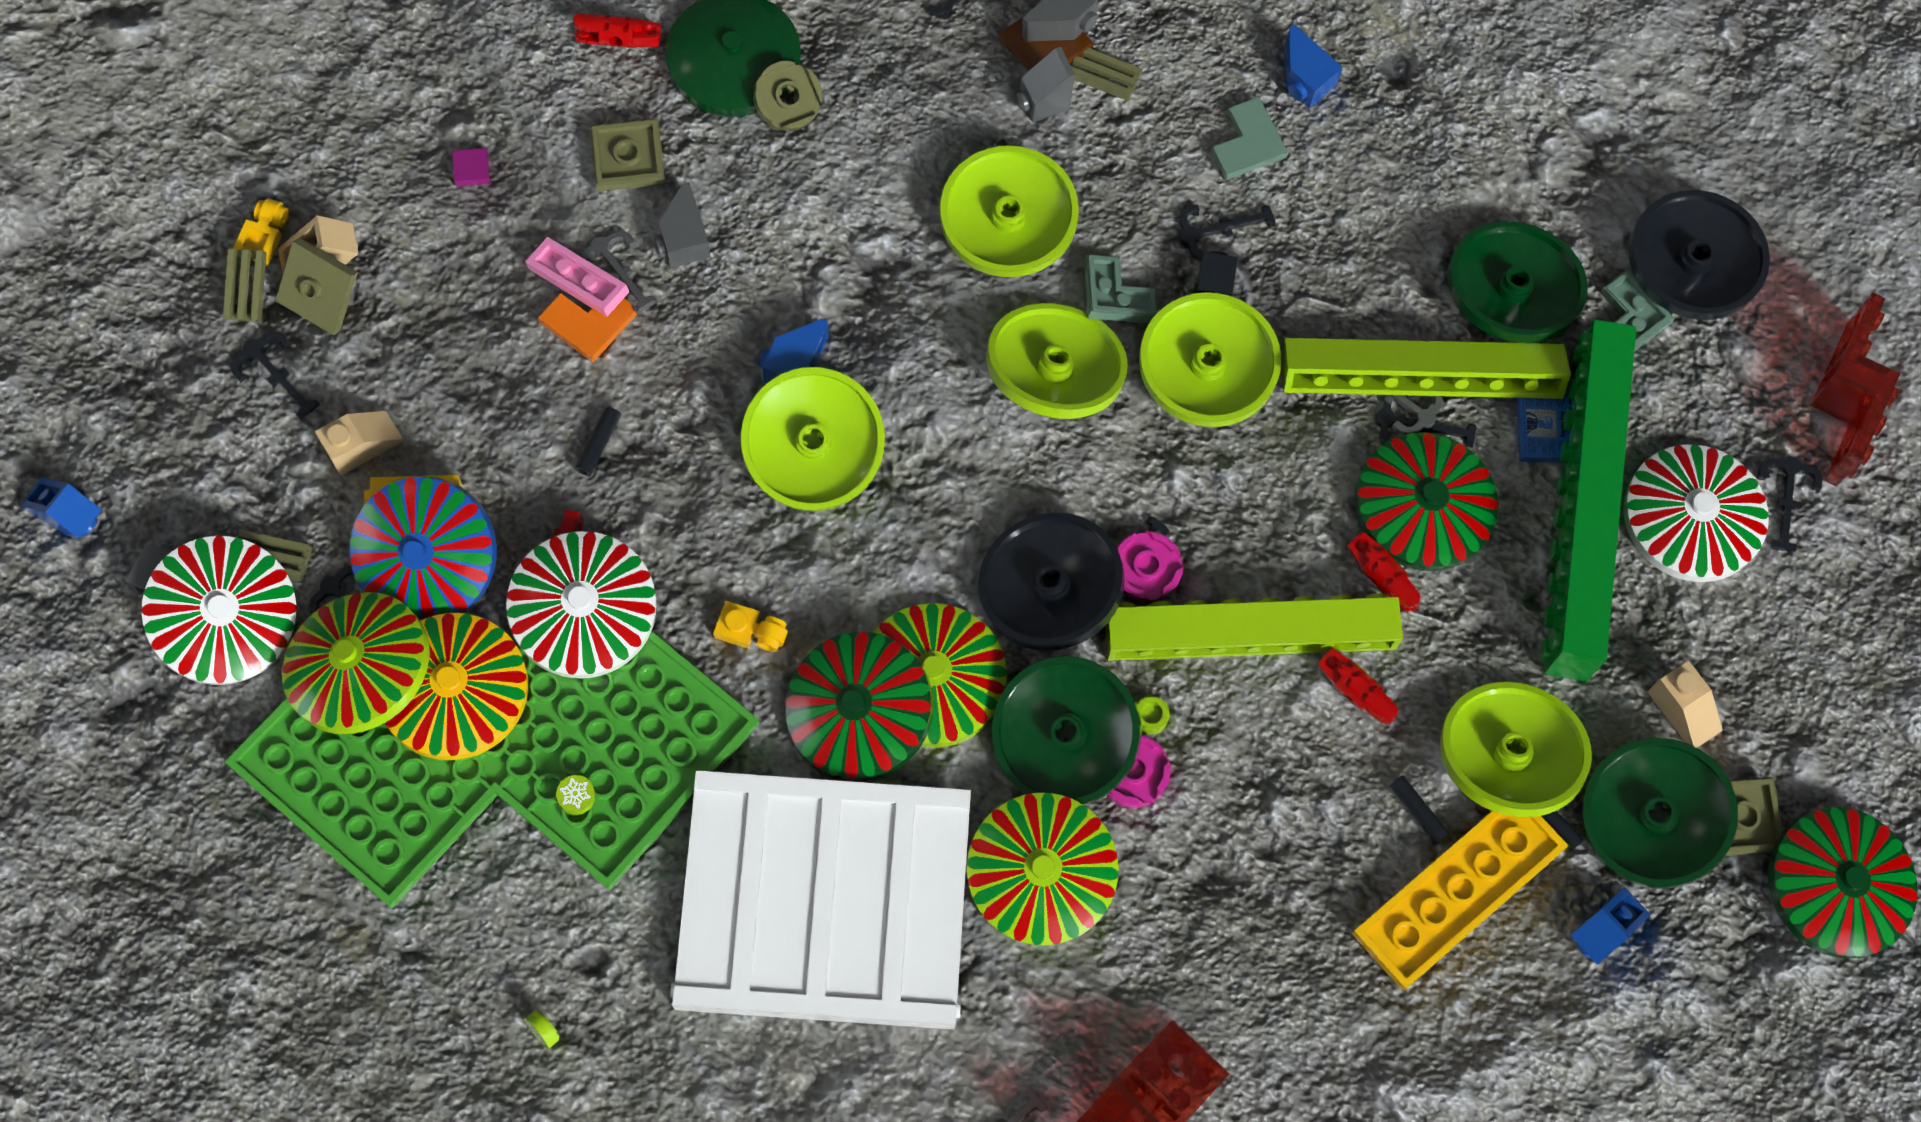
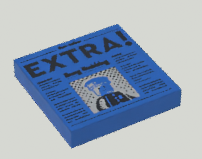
M1564 394L1563 399L1516 398L1520 461L1564 463L1560 462L1561 446L1564 441L1569 442L1570 431L1563 430L1564 415L1566 410H1572L1573 399L1566 398L1567 394Z

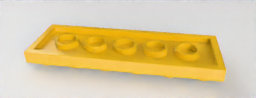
M1492 811L1355 929L1352 935L1404 992L1568 847V844L1542 816L1513 817Z

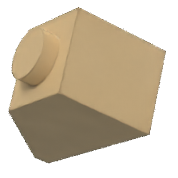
M318 215L278 248L282 274L284 273L292 241L299 238L345 265L359 254L353 223Z
M386 411L346 414L315 431L322 447L340 476L404 442Z
M1689 660L1659 679L1647 692L1686 743L1698 748L1723 731L1712 690Z

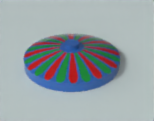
M411 477L390 483L377 491L365 503L352 529L350 561L355 579L362 592H375L392 596L411 609L420 621L439 614L464 613L470 609L486 591L495 570L497 558L496 537L486 511L468 491L444 479Z

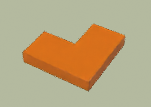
M560 293L538 317V320L542 326L593 363L637 314L633 309L635 306L625 298L606 317L593 308L587 313Z

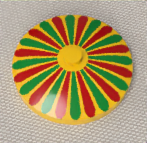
M446 613L423 619L420 622L426 630L430 649L429 664L425 678L418 692L408 705L392 719L385 722V724L401 744L413 752L428 758L460 760L484 753L500 743L512 731L525 708L528 695V675L522 655L515 642L503 629L479 616L465 613Z

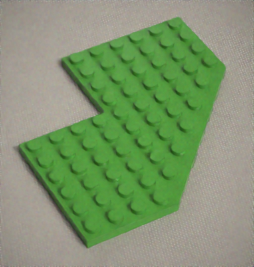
M652 631L642 649L628 663L610 673L592 678H570L551 673L534 663L522 651L517 641H514L522 655L527 670V701L523 713L512 731L500 743L484 753L460 760L428 758L413 752L401 744L385 723L373 729L355 734L325 732L306 722L293 709L286 698L225 763L389 908L393 909L497 796L605 889L610 891L693 799L696 771L717 772L757 728L760 722L758 718ZM571 775L586 777L592 783L596 794L595 802L591 809L580 815H571L563 811L556 798V790L559 783Z

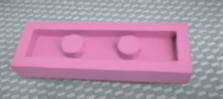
M549 237L525 261L529 270L606 317L629 293L625 283Z

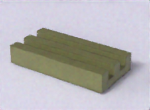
M1091 48L1085 50L1083 56L1075 57L1071 66L1075 73L1074 80L1126 101L1130 100L1143 70ZM1079 67H1082V68H1084V69H1087V70H1089V71H1092V72H1094V73H1097L1098 76H1095V75H1093V74H1090V73H1088V72H1085V71H1083V70H1080ZM1108 80H1115L1117 82L1127 85L1128 87H1123Z
M228 249L223 308L224 320L262 322L267 252L261 250ZM239 258H241L237 313H235ZM250 259H255L251 314H246Z
M239 530L238 538L256 545L302 554L301 557L266 550L278 562L297 565V571L284 568L290 580L302 583L313 550L311 545Z

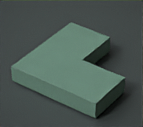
M1260 97L1228 109L1227 114L1239 137L1213 146L1211 151L1225 180L1287 158L1288 151Z
M1086 254L1084 274L1088 319L1150 323L1152 318L1158 313L1156 288L1122 286L1120 257Z
M1629 269L1604 286L1600 292L1621 314V317L1613 323L1636 326L1634 352L1668 327L1675 319L1668 310L1655 303L1643 291L1634 274Z

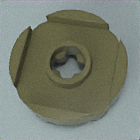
M780 61L770 65L763 71L753 88V101L757 113L771 129L776 131H795L804 128L815 118L822 102L823 94L818 78L807 67L804 69L802 66L796 65V62ZM782 88H786L788 92H795L796 97L792 100L793 104L788 105L786 101H781L779 96L782 95Z

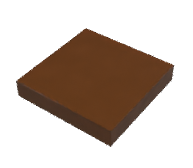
M1023 17L998 33V40L1027 71H1030L1055 48L1062 47L1071 64L1075 57L1083 56V52L1088 48L1092 49L1093 42L1083 32L1074 40L1027 42L1022 38Z

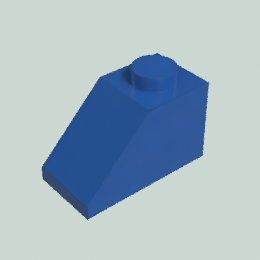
M1294 24L1289 29L1284 46L1285 87L1295 100L1302 101L1308 108H1311L1337 85L1343 67Z
M820 319L775 337L771 348L766 347L760 358L759 367L763 370V381L768 383L775 377L794 369L816 367L829 337L828 321Z
M45 477L39 480L19 505L63 534L77 539L89 534L98 522L96 517L102 511V509L70 484Z
M1623 887L1570 936L1576 941L1577 948L1584 956L1591 958L1596 964H1599L1625 942L1651 914L1626 887Z

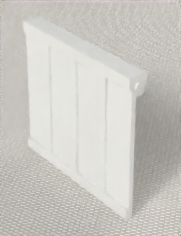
M696 771L675 982L671 983L670 991L674 1010L955 1030L956 1018H960L961 1002H957L971 790Z

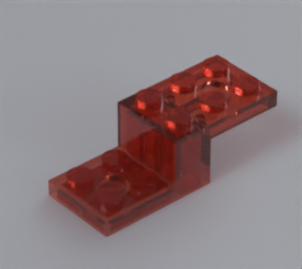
M1873 292L1846 323L1810 406L1848 423L1824 479L1825 482L1836 487L1846 477L1851 479L1857 472L1860 464L1865 465L1870 459L1875 447L1870 444L1873 435L1878 436L1887 421V417L1883 416V412L1886 407H1891L1900 390L1895 387L1900 373L1865 357L1872 345V341L1868 340L1871 331L1876 332L1885 315L1880 310L1886 298Z
M1172 1020L1118 1075L1076 1122H1186L1230 1073ZM1171 1065L1180 1068L1185 1078L1177 1076L1172 1071Z

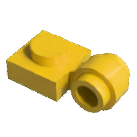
M273 199L259 200L254 210V219L258 220V223L245 220L233 249L267 252L266 265L269 266L282 236L276 228H283L286 225L289 209L284 207L282 202Z
M725 601L713 635L715 639L748 649L754 637L757 638L756 645L761 649L777 652L778 647L783 646L788 631L785 629L786 622L779 618L767 616L765 621H761L758 624L761 617L760 611Z

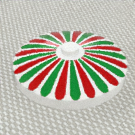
M1678 445L1666 448L1652 455L1639 467L1631 478L1623 502L1626 529L1637 550L1648 562L1662 572L1686 581H1716L1740 571L1758 553L1768 530L1769 514L1766 498L1752 473L1732 456L1720 450L1702 445Z
M584 531L555 536L544 541L528 553L512 576L506 602L508 622L522 651L543 669L570 678L601 676L628 663L648 640L655 622L657 607L654 584L641 558L626 544L613 537Z
M230 536L199 538L173 550L152 572L142 599L144 630L157 656L165 665L179 675L210 685L242 682L265 671L280 657V652L288 645L296 621L297 607L294 589L281 564L258 545Z

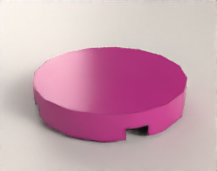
M1153 531L1133 533L1117 545L1124 568L1125 584L1123 594L1138 602L1153 603L1167 598L1176 590L1183 574V566L1178 547L1168 537Z
M1146 735L1141 736V745L1135 764L1124 781L1106 795L1108 799L1123 807L1139 808L1152 804L1162 796L1170 781L1171 765L1161 745Z

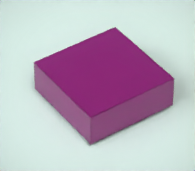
M487 148L452 151L456 187L491 184Z

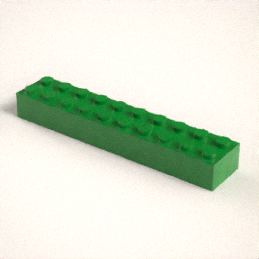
M1594 319L1587 332L1582 331L1578 346H1573L1570 352L1569 366L1574 367L1573 378L1570 377L1566 388V398L1573 399L1572 410L1567 409L1564 415L1563 430L1570 431L1569 442L1564 441L1561 446L1560 462H1564V472L1559 475L1556 493L1561 495L1560 506L1556 507L1553 518V527L1558 528L1557 539H1554L1551 545L1550 560L1555 561L1554 572L1549 574L1546 588L1547 593L1551 594V605L1546 607L1543 626L1548 628L1547 640H1543L1540 650V661L1545 662V675L1587 682L1607 660L1636 326Z

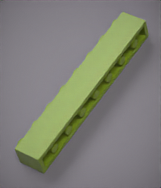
M1285 338L1281 355V375L1284 393L1563 399L1571 375L1564 344Z
M1383 593L1370 594L1365 598L1351 599L1350 595H1335L1329 600H1315L1313 596H1301L1293 601H1279L1278 598L1267 597L1250 603H1243L1242 599H1227L1222 601L1221 604H1207L1204 600H1192L1186 602L1185 605H1171L1167 601H1158L1149 604V606L1135 607L1133 603H1120L1114 616L1105 625L1107 661L1327 653L1331 648L1338 652L1396 650L1403 640L1399 597H1387Z

